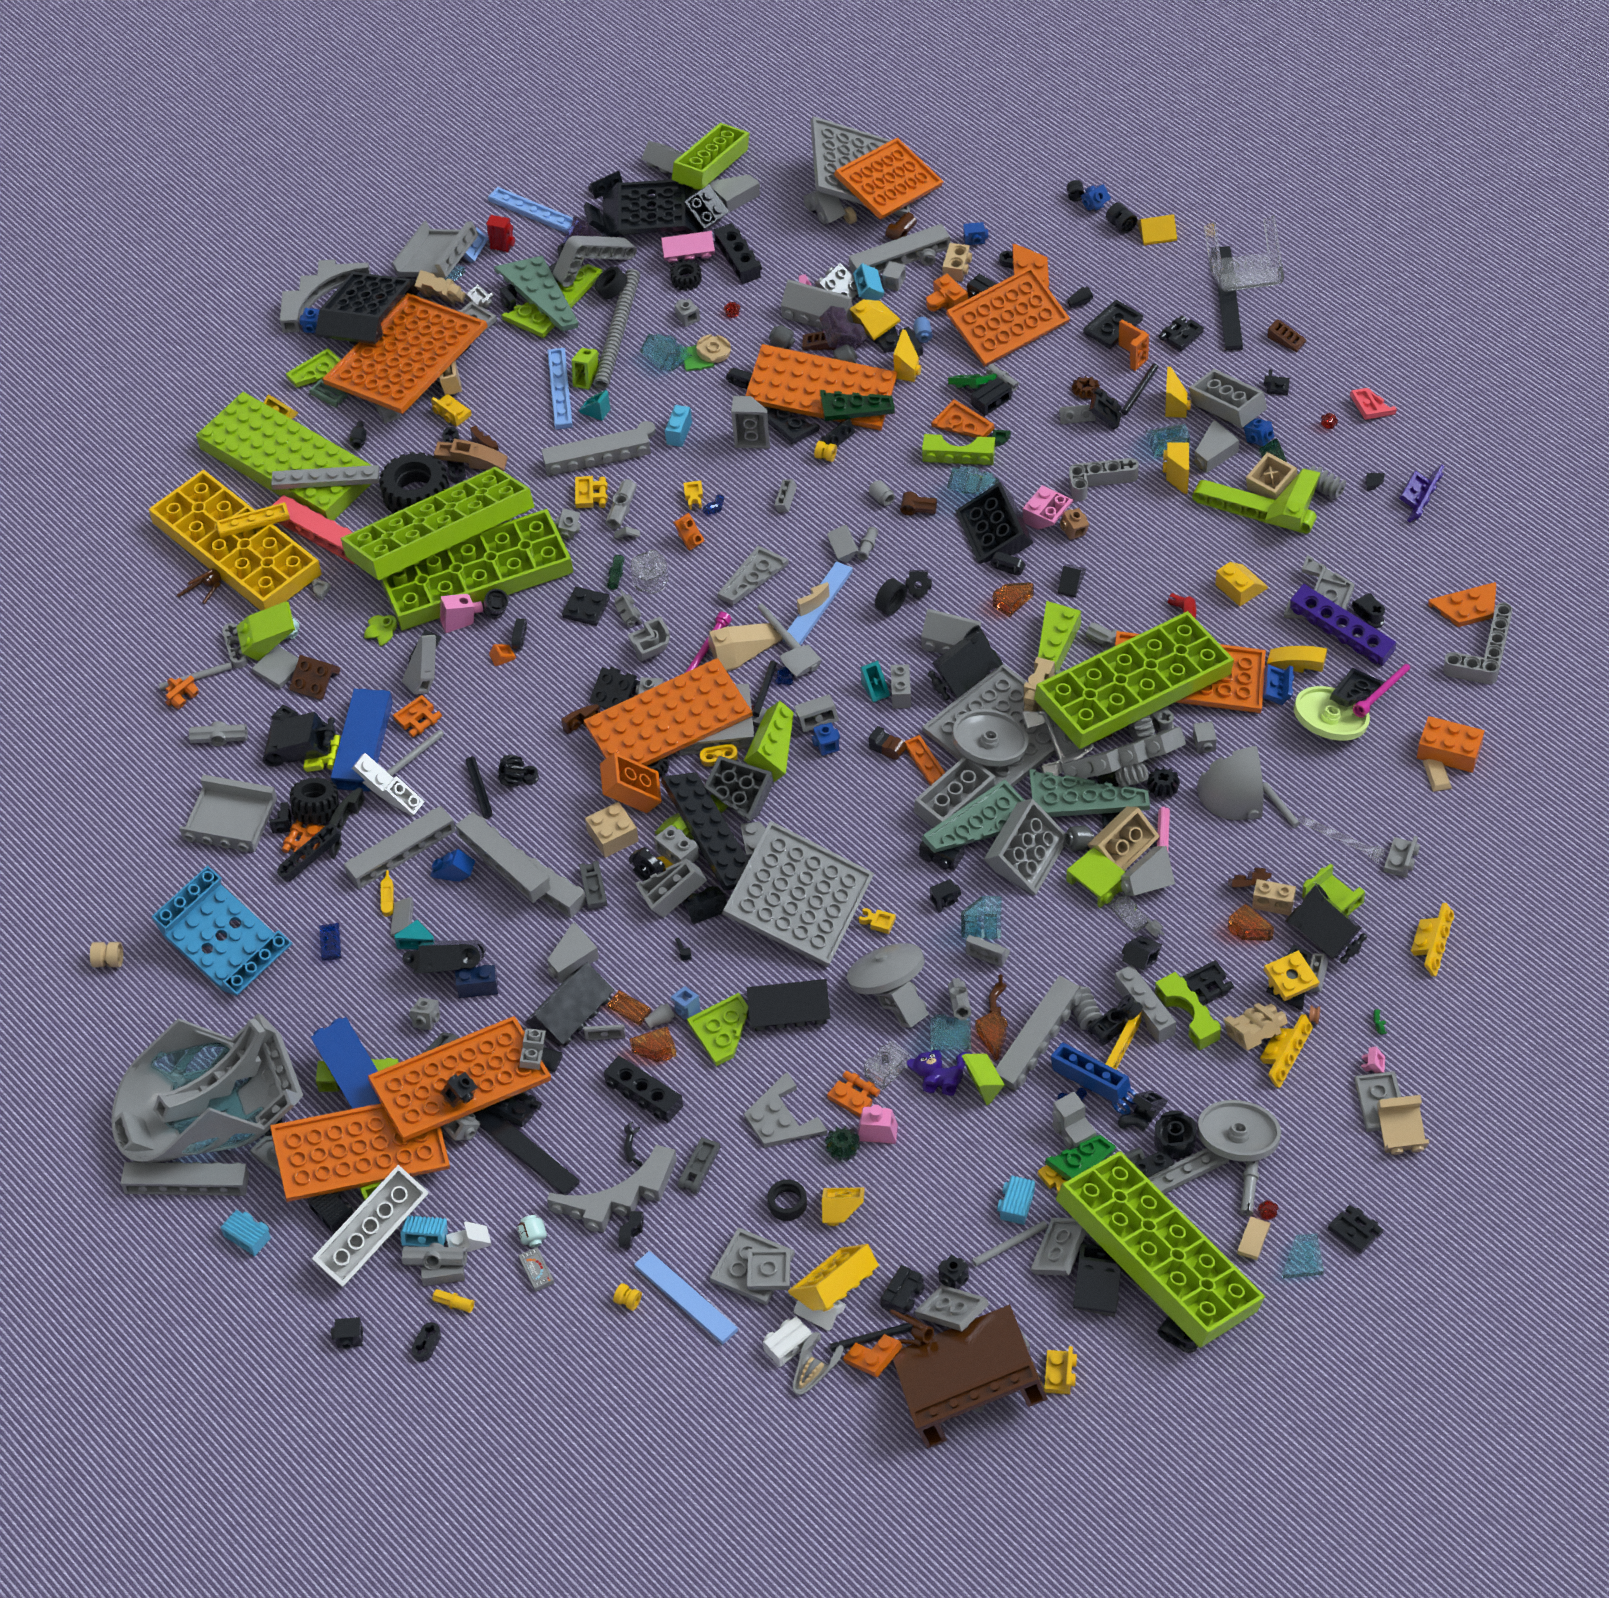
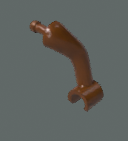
M1001 974L998 975L999 982L995 984L988 997L990 1019H1001V1007H997L996 1000L1007 987L1003 983V976Z

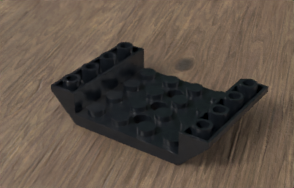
M674 180L617 183L603 196V222L605 225L603 237L686 231V234L704 232L703 228L683 203L700 190L685 184H679Z
M352 272L319 310L315 332L316 337L376 344L383 336L380 323L399 300L407 293L415 296L419 293V290L414 286L416 281L406 278Z

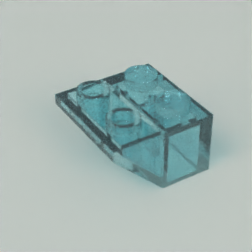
M659 333L656 335L648 334L639 351L660 370L665 371L675 370L684 361L692 357V354L687 351L688 348L676 342L677 339L671 335L663 336Z
M1179 423L1146 430V435L1155 458L1163 456V450H1167V442L1189 443L1190 450V435L1186 424Z
M960 465V468H952L947 488L962 494L979 495L999 483L1000 479L993 477V473L980 472L976 467Z
M981 896L961 912L962 938H967L971 935L987 939H1001V896Z
M937 1014L934 1017H930V1050L971 1049V1017H968L967 1020H959L957 1017H946L945 1014Z

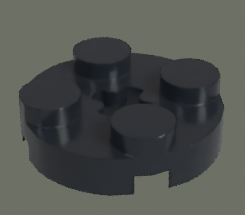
M645 847L634 851L629 857V863L633 862L635 866L633 869L634 873L643 881L651 878L650 876L655 873L657 875L662 873L665 868L664 863L650 854V851Z

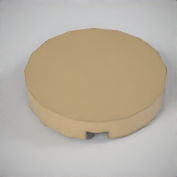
M710 334L698 340L696 351L702 360L710 363H719L729 357L731 346L726 338Z

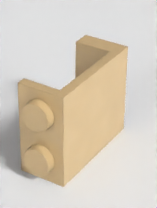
M1421 1095L1381 1099L1378 1101L1377 1110L1385 1153L1391 1152L1392 1155L1404 1153L1405 1150L1421 1152L1428 1146L1429 1139H1425L1420 1105L1422 1104Z

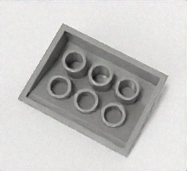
M1033 798L1018 802L989 849L984 861L996 873L1029 893L1036 895L1065 846V832Z

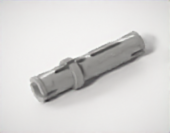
M1259 1160L1246 1161V1168L1242 1176L1244 1185L1240 1214L1243 1216L1245 1211H1247L1246 1216L1253 1215L1256 1181L1259 1179V1174L1257 1173Z

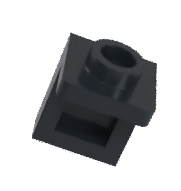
M509 284L499 289L502 306L511 312L516 306L515 297H517V291L512 284Z

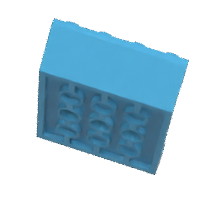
M207 865L154 913L151 918L164 938L222 991L238 996L292 945V942L279 930L274 933L221 885L222 878ZM232 920H237L240 922V926L233 928L229 923ZM218 933H224L227 938L223 941H219L216 938V935ZM210 946L213 951L206 954L202 951V947Z

